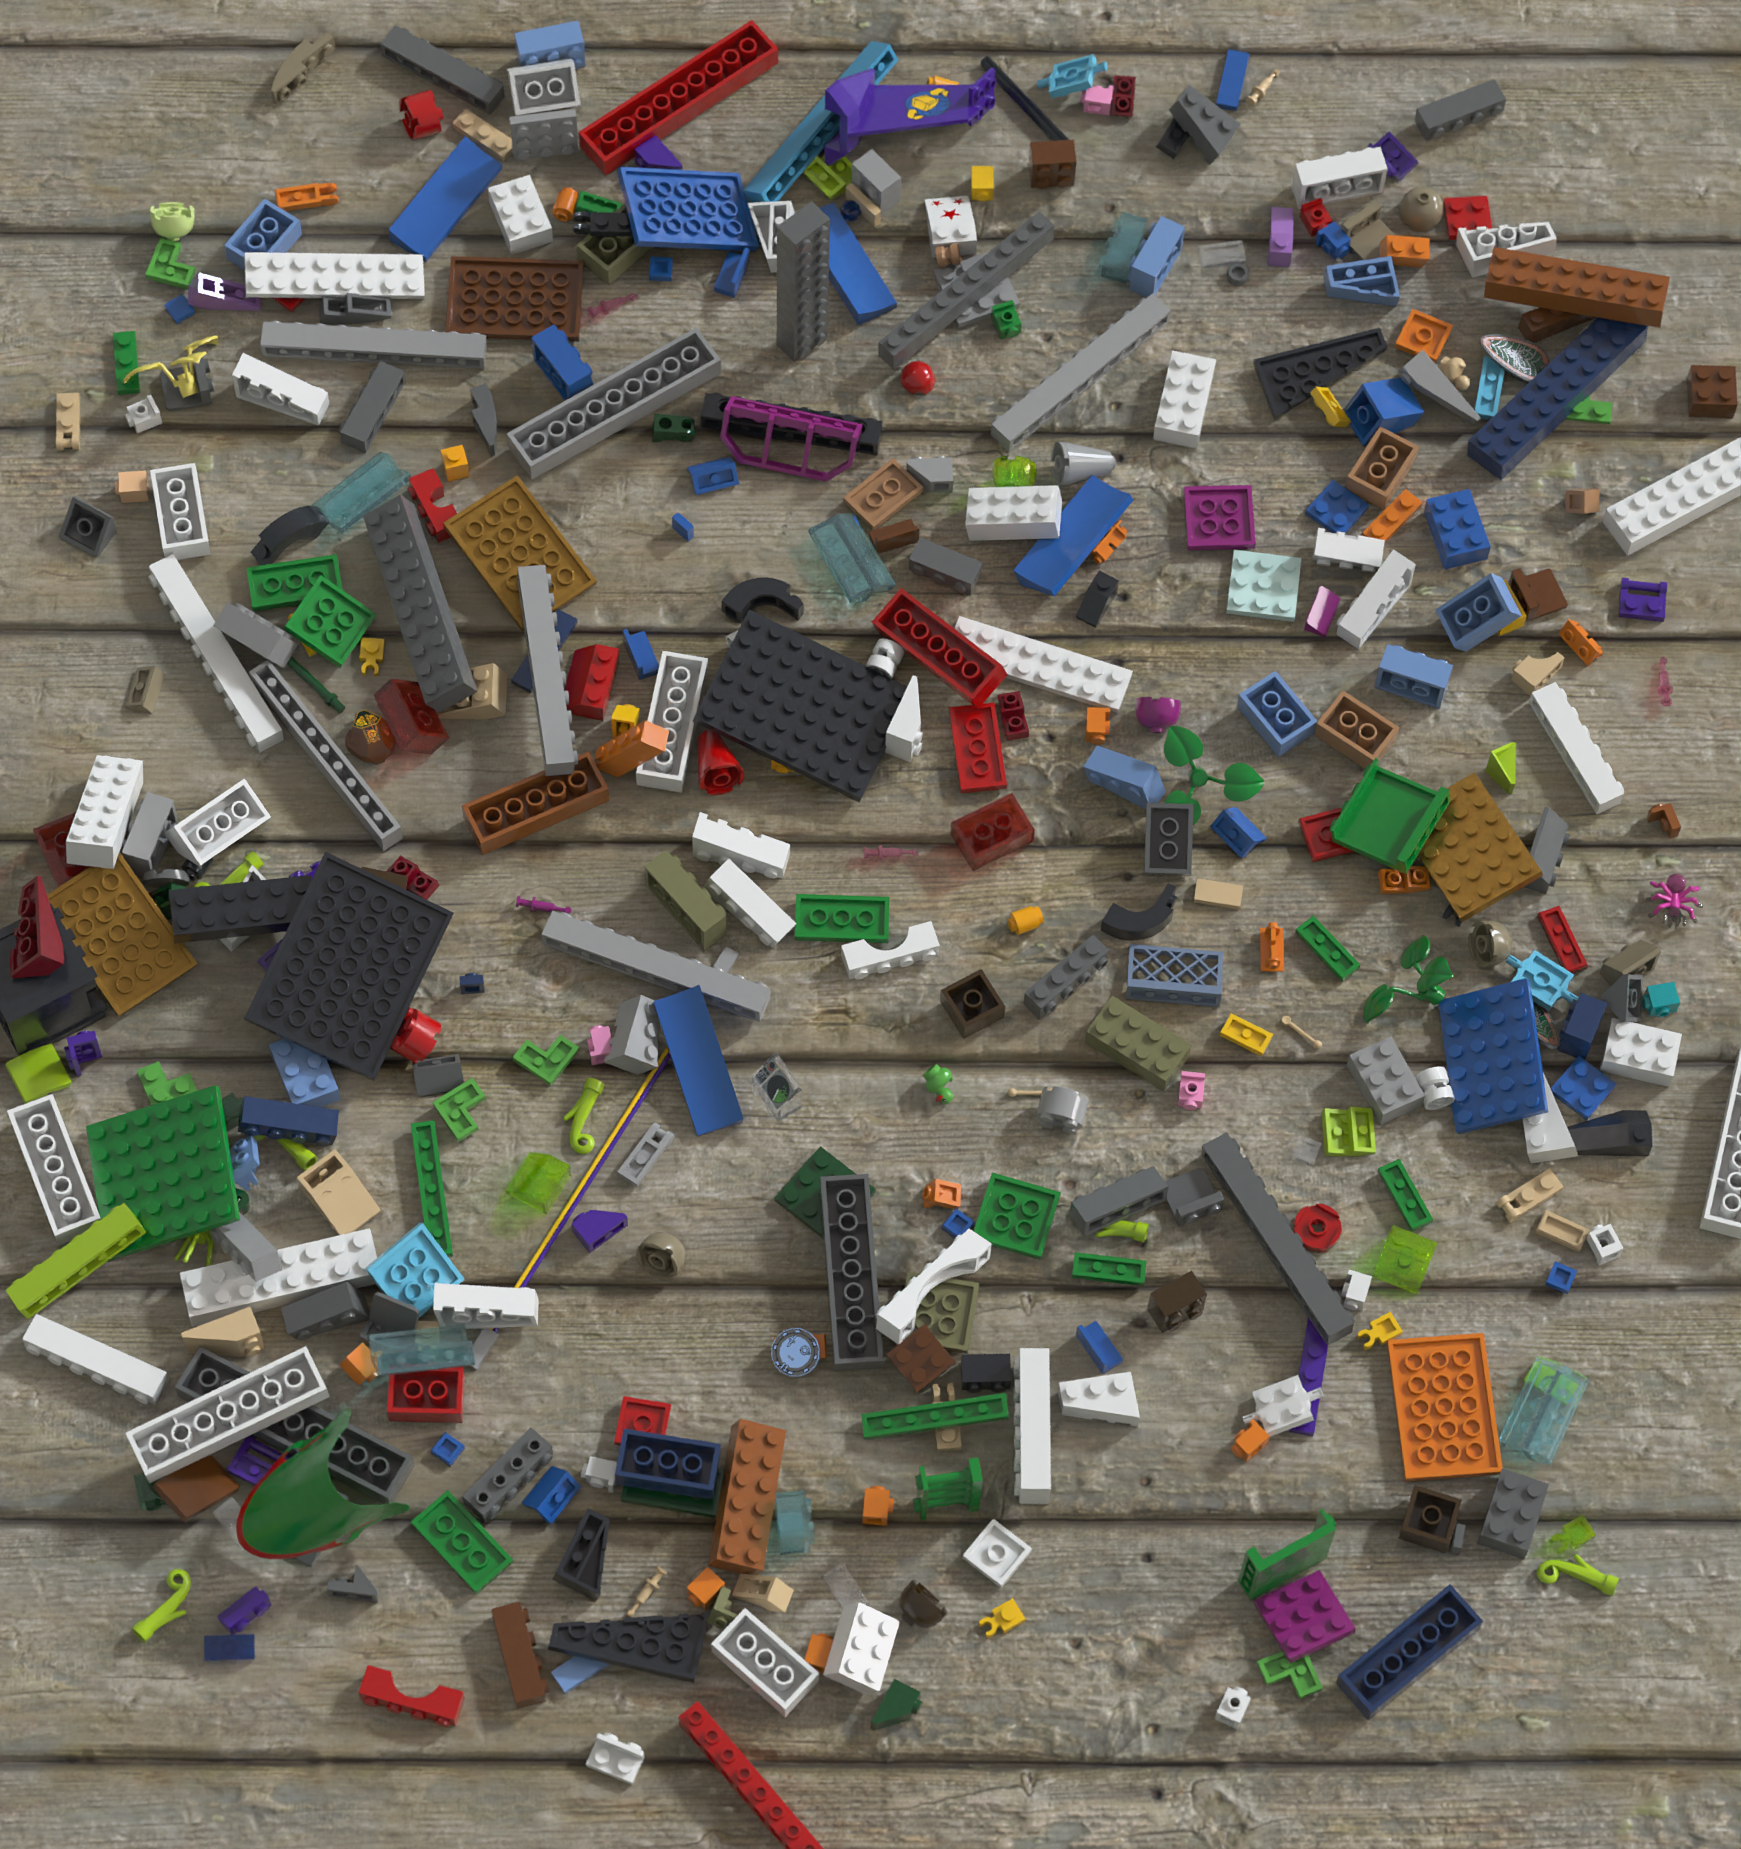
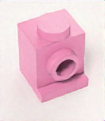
M1109 85V89L1092 86V88L1082 91L1080 103H1084L1083 112L1109 116L1113 86Z
M594 1026L590 1028L591 1038L587 1039L591 1065L605 1063V1057L609 1055L611 1045H609L611 1039L609 1026Z
M1181 1072L1178 1106L1187 1110L1201 1109L1205 1073Z

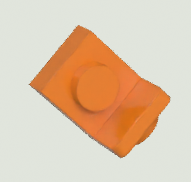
M934 1179L923 1189L924 1208L929 1209L937 1205L958 1209L961 1202V1184Z

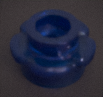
M853 200L844 202L840 208L842 217L849 221L857 220L858 216H861L862 213L859 204Z

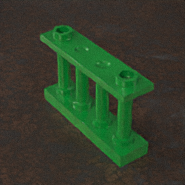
M978 1457L968 1459V1467L964 1468L963 1471L926 1476L925 1467H919V1475L915 1476L917 1498L913 1499L915 1513H920L921 1520H926V1512L929 1508L963 1503V1505H968L969 1513L979 1511L983 1480Z

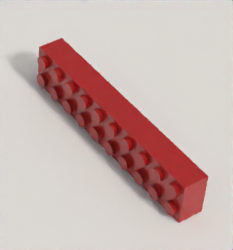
M751 20L579 131V147L606 176L634 158L635 148L656 135L662 140L779 63V49Z

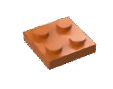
M1412 309L1395 343V348L1414 356L1424 350L1436 364L1450 336L1453 325Z

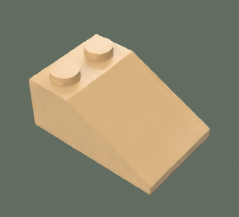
M251 1307L181 1333L188 1354H195L200 1346L218 1356L244 1357L246 1355L251 1357L265 1349Z

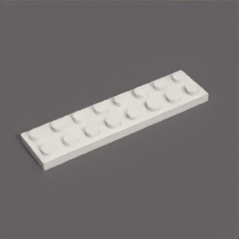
M245 252L246 297L322 298L323 296L345 297L347 293L390 297V299H424L425 296L423 255Z
M959 616L955 629L999 662L1007 673L1005 678L1099 708H1110V711L1115 713L1119 712L1132 677V670Z

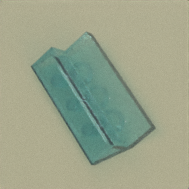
M379 452L313 503L312 506H317L335 530L345 532L363 518L365 514L372 511L408 483L409 478L412 476L408 471L399 469L390 454Z
M854 513L837 514L808 530L812 540L850 603L866 602L875 591L892 590L896 585Z
M465 1324L370 1334L368 1336L371 1361L378 1376L476 1364L472 1341H467Z
M1537 1356L1499 1437V1443L1502 1446L1522 1451L1529 1460L1551 1465L1589 1379L1557 1361Z

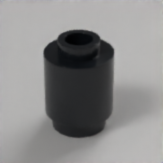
M213 857L200 866L186 859L182 869L190 875V880H201L212 864Z

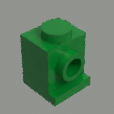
M1013 300L992 306L991 319L1000 339L1013 338L1021 333L1022 323L1014 307Z

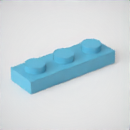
M1484 356L1475 412L1481 417L1480 419L1490 420L1498 411L1504 369L1487 356Z

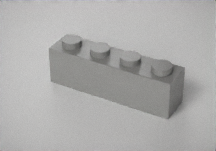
M240 1212V1221L210 1230L214 1243H219L224 1253L229 1254L236 1265L239 1264L246 1275H250L256 1282L282 1271L277 1249Z

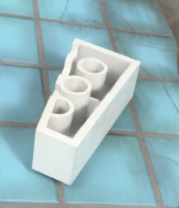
M1393 550L1371 581L1364 587L1360 596L1353 600L1349 611L1340 616L1336 623L1338 625L1336 635L1359 649L1411 586L1416 564Z
M699 813L692 836L694 857L705 862L709 860L718 862L720 865H723L730 859L738 868L745 872H758L768 878L774 879L778 877L783 879L790 856V844L763 834L756 837L749 829L741 827L736 830L727 825L728 822L718 819L717 822L707 819V814Z

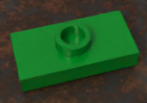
M580 191L575 212L587 211L590 214L591 212L614 213L623 203Z

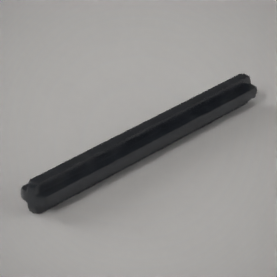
M986 56L981 60V67L986 72L990 68L995 69V79L999 86L1052 141L1069 140L991 57Z

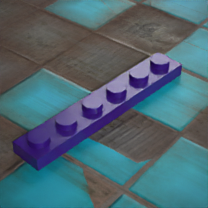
M1309 1317L1307 1319L1298 1374L1302 1387L1306 1392L1318 1389L1319 1387L1322 1388L1328 1346ZM1320 1398L1310 1402V1410L1314 1420L1294 1427L1289 1432L1314 1436Z

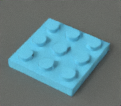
M418 1223L365 1268L383 1294L418 1308V1318L434 1306L435 1283L459 1285L465 1280L423 1223Z

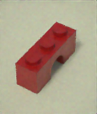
M434 468L410 477V487L407 488L408 494L412 501H417V511L421 518L425 517L427 521L426 528L430 536H435L438 543L451 538L443 527V523L455 516L457 512L453 504L445 507L433 505L434 501L444 497L443 485Z

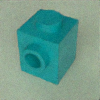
M1675 982L1647 986L1644 995H1642V1005L1644 1009L1648 1010L1649 1017H1665L1670 1013L1677 1012L1680 1000Z

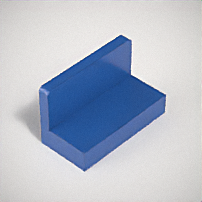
M745 248L742 255L728 252L715 283L714 292L735 298L750 262V249Z
M731 457L687 467L696 495L739 484L735 462Z
M627 629L623 630V643L638 679L641 680L658 674L659 664L645 631L630 635Z
M1237 807L1224 809L1210 826L1240 858H1245L1256 844L1262 843L1267 839Z
M1097 1321L1086 1327H1083L1082 1324L1077 1326V1339L1102 1375L1123 1362V1358Z
M551 1466L523 1500L522 1504L535 1510L545 1522L552 1524L582 1486L568 1471Z

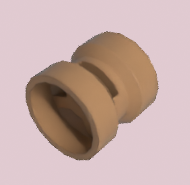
M958 243L950 244L949 247H935L939 269L946 268L949 264L954 266L962 264Z

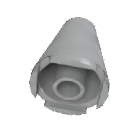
M1064 441L1056 442L1052 448L1051 462H1055V469H1051L1055 485L1066 486L1088 480L1091 475L1097 478L1108 475L1115 469V457L1109 451Z

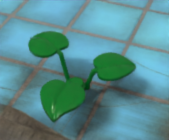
M1172 725L1168 729L1164 743V755L1170 764L1177 767L1185 766L1189 762L1192 768L1188 774L1191 785L1188 795L1181 790H1175L1167 796L1164 803L1193 804V825L1201 816L1199 802L1191 798L1195 787H1202L1207 781L1225 785V797L1235 802L1248 800L1261 790L1264 785V779L1251 766L1245 763L1230 765L1224 773L1225 780L1208 776L1205 769L1195 766L1193 760L1200 758L1203 754V745L1199 737L1184 727Z
M1422 935L1413 941L1404 950L1400 959V964L1404 969H1410L1414 966L1420 974L1417 982L1418 994L1396 987L1389 988L1386 984L1377 987L1365 1002L1364 1020L1367 1024L1389 1008L1393 1001V992L1415 997L1420 1001L1424 998L1432 1005H1437L1443 1000L1445 991L1438 985L1454 976L1449 969L1447 960L1442 956L1434 958L1425 966L1424 971L1421 970L1419 962L1428 956L1430 950L1428 937Z

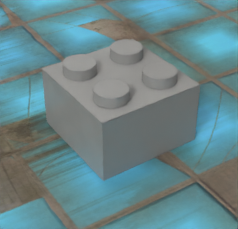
M873 149L852 163V184L881 210V215L900 202L901 177Z

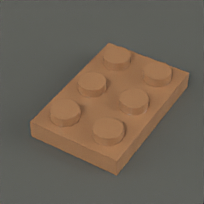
M892 458L845 495L843 502L872 530H875L920 495L924 487Z

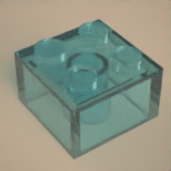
M805 1490L775 1493V1514L780 1555L810 1552V1544H814L813 1521L808 1522V1520H811L812 1513L811 1499L806 1498Z

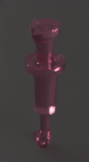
M632 293L627 297H617L607 302L601 300L599 302L600 306L595 308L589 307L588 313L591 318H594L600 312L607 315L609 310L623 305L625 301L630 299L635 301L638 295Z
M1661 657L1660 686L1657 690L1658 694L1663 697L1661 705L1667 707L1672 705V699H1670L1669 695L1673 692V687L1669 685V674L1665 669L1667 659Z
M878 845V849L863 847V858L878 856V860H882V857H901L903 854L918 856L916 849L882 848V845Z

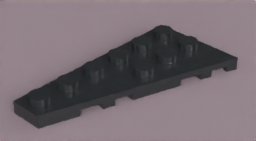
M1376 328L1254 359L1253 366L1274 420L1312 397L1310 392L1315 387L1326 388L1386 351L1387 344L1381 329Z
M701 1612L698 1615H688L686 1613L671 1617H663L662 1615L623 1618V1620L618 1621L605 1619L600 1620V1622L585 1623L584 1621L554 1623L548 1650L694 1683L710 1612Z

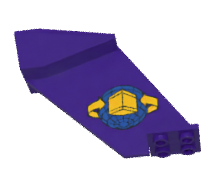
M872 68L836 80L825 90V109L840 114V133L825 146V164L829 166L847 155L859 144L861 137L865 135L968 123L969 126H973L995 105V69L990 68L973 85H875V69Z

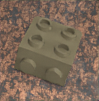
M1377 201L1363 206L1359 213L1353 217H1347L1342 223V230L1351 239L1349 248L1361 260L1379 258V243L1386 235H1395L1380 219L1382 206Z

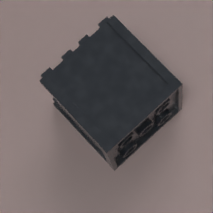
M52 903L50 906L63 943L64 964L50 975L12 978L10 972L11 949L16 948L17 937L14 936L15 928L19 927L21 919L0 929V1024L18 1056L51 1043L54 1044L106 1017L104 1011L107 1010L104 1001L102 999L97 1001L92 990L96 989L94 978L98 977L93 966L87 967L82 958L86 956L81 945L75 946L72 941L76 939L71 928L66 930L61 921L64 918L59 907L54 909Z

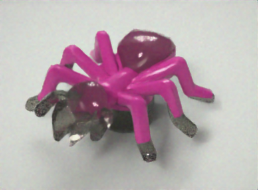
M1680 874L1670 875L1666 885L1663 882L1655 883L1651 881L1650 885L1655 888L1661 887L1666 895L1657 893L1652 897L1645 898V902H1653L1656 899L1664 900V904L1658 905L1648 917L1652 918L1661 909L1667 908L1669 911L1663 915L1662 924H1665L1666 917H1668L1669 928L1674 923L1676 929L1681 922V918L1683 920L1682 925H1686V916L1680 910L1683 909L1689 913L1690 919L1697 923L1698 920L1694 916L1693 909L1682 903L1693 902L1694 906L1702 908L1703 905L1698 903L1695 897L1685 898V895L1689 892L1699 891L1700 887L1689 886L1684 891L1687 882Z

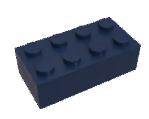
M623 1428L615 1471V1484L713 1500L721 1456V1444Z

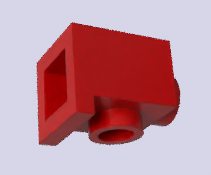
M1322 198L1301 205L1299 217L1311 237L1316 236L1318 231L1332 223V219L1323 205Z

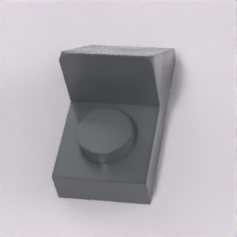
M356 1565L353 1583L344 1578H336L335 1581L328 1580L327 1592L329 1597L378 1603L377 1590L358 1565Z

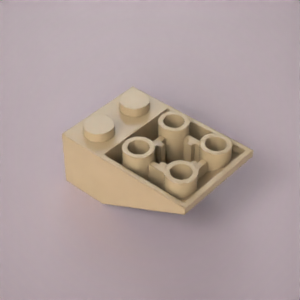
M494 663L470 668L478 692L440 713L432 708V718L487 720L505 716L508 674Z
M336 1149L297 1177L300 1190L338 1235L356 1231L381 1212V1209Z

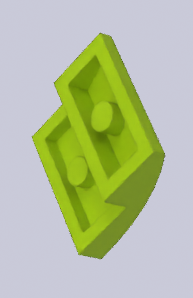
M825 154L821 158L816 156L802 172L830 200L845 193L846 187L852 183V163L845 156L829 166L825 164Z
M52 1043L26 1052L5 1064L24 1104L45 1097L48 1093L68 1088L72 1083Z
M1349 1107L1347 1110L1324 1108L1321 1111L1325 1156H1365L1376 1153L1372 1108Z

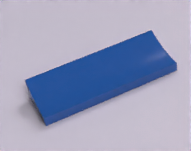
M465 136L389 228L390 241L413 255H423V261L427 262L502 170V164L482 151Z
M831 203L819 208L830 218L829 280L857 325L897 308L896 300L835 204Z
M1091 475L1061 512L1059 538L1039 539L1013 570L1021 586L1055 596L1132 503L1131 495Z
M700 985L653 1001L697 1137L742 1123L744 1118Z

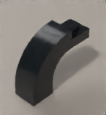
M317 506L296 508L269 524L258 535L261 540L250 553L260 565L273 564L289 545L303 538H317L330 522Z
M761 577L746 580L732 588L721 601L722 612L739 623L745 618L749 610L761 605L778 607L797 620L804 614V603L796 595H790V584L775 578Z
M1168 883L1156 904L1145 911L1133 912L1112 903L1102 920L1100 931L1112 937L1130 941L1143 940L1158 934L1172 920L1174 911L1172 908L1178 898L1175 896L1176 887Z

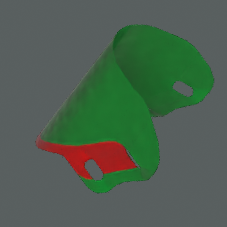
M350 1408L343 1410L328 1426L310 1439L298 1441L288 1447L270 1467L265 1476L254 1486L245 1499L237 1517V1539L244 1550L252 1555L266 1559L295 1558L314 1552H321L346 1545L359 1537L364 1529L381 1520L409 1510L410 1506L408 1504L397 1502L383 1505H356L343 1498L334 1488L328 1472V1458L339 1435L348 1425L351 1415ZM298 1448L300 1450L290 1459H284L291 1449ZM345 1534H351L348 1541L340 1543L335 1542L336 1539L344 1536Z

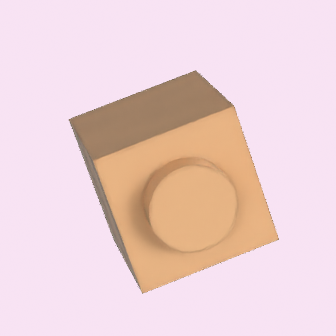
M146 470L118 472L119 481H115V493L120 495L121 503L149 501Z

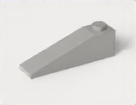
M1424 350L1398 370L1404 383L1411 385L1414 389L1471 424H1474L1481 418Z

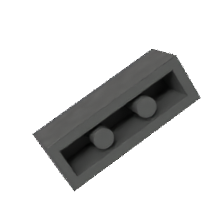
M920 537L909 558L908 570L917 576L928 577L937 584L950 586L959 593L971 595L982 573V562Z

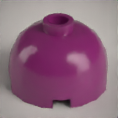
M1152 697L1136 698L1135 712L1137 720L1142 726L1150 728V733L1162 734L1164 729H1169L1170 726L1177 723L1181 712V702L1165 697H1160V699H1152Z

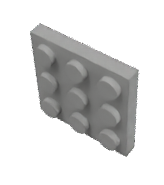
M575 109L509 117L513 160H528L537 157L547 158L553 155H570L578 152Z
M987 253L963 260L960 265L954 266L951 264L946 268L933 270L934 278L940 290L942 291ZM1008 277L955 319L957 327L961 328L990 318L992 306L1013 300L1015 309L1020 308V302Z

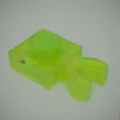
M1581 1515L1562 1526L1561 1530L1564 1534H1554L1549 1542L1560 1541L1562 1547L1558 1548L1556 1552L1557 1554H1562L1566 1551L1569 1544L1575 1550L1594 1539L1596 1533L1585 1517Z

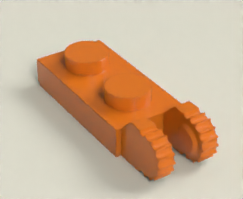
M314 183L275 189L277 206L284 211L313 208L322 205L331 206L339 202L338 195L331 194L337 191L336 184Z

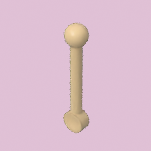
M1289 1016L1282 1017V1024L1284 1026H1290L1311 1042L1315 1049L1322 1047L1321 1041L1314 1040L1292 1023Z
M1014 1088L1008 1090L1010 1097L1042 1094V1091L1016 1090Z

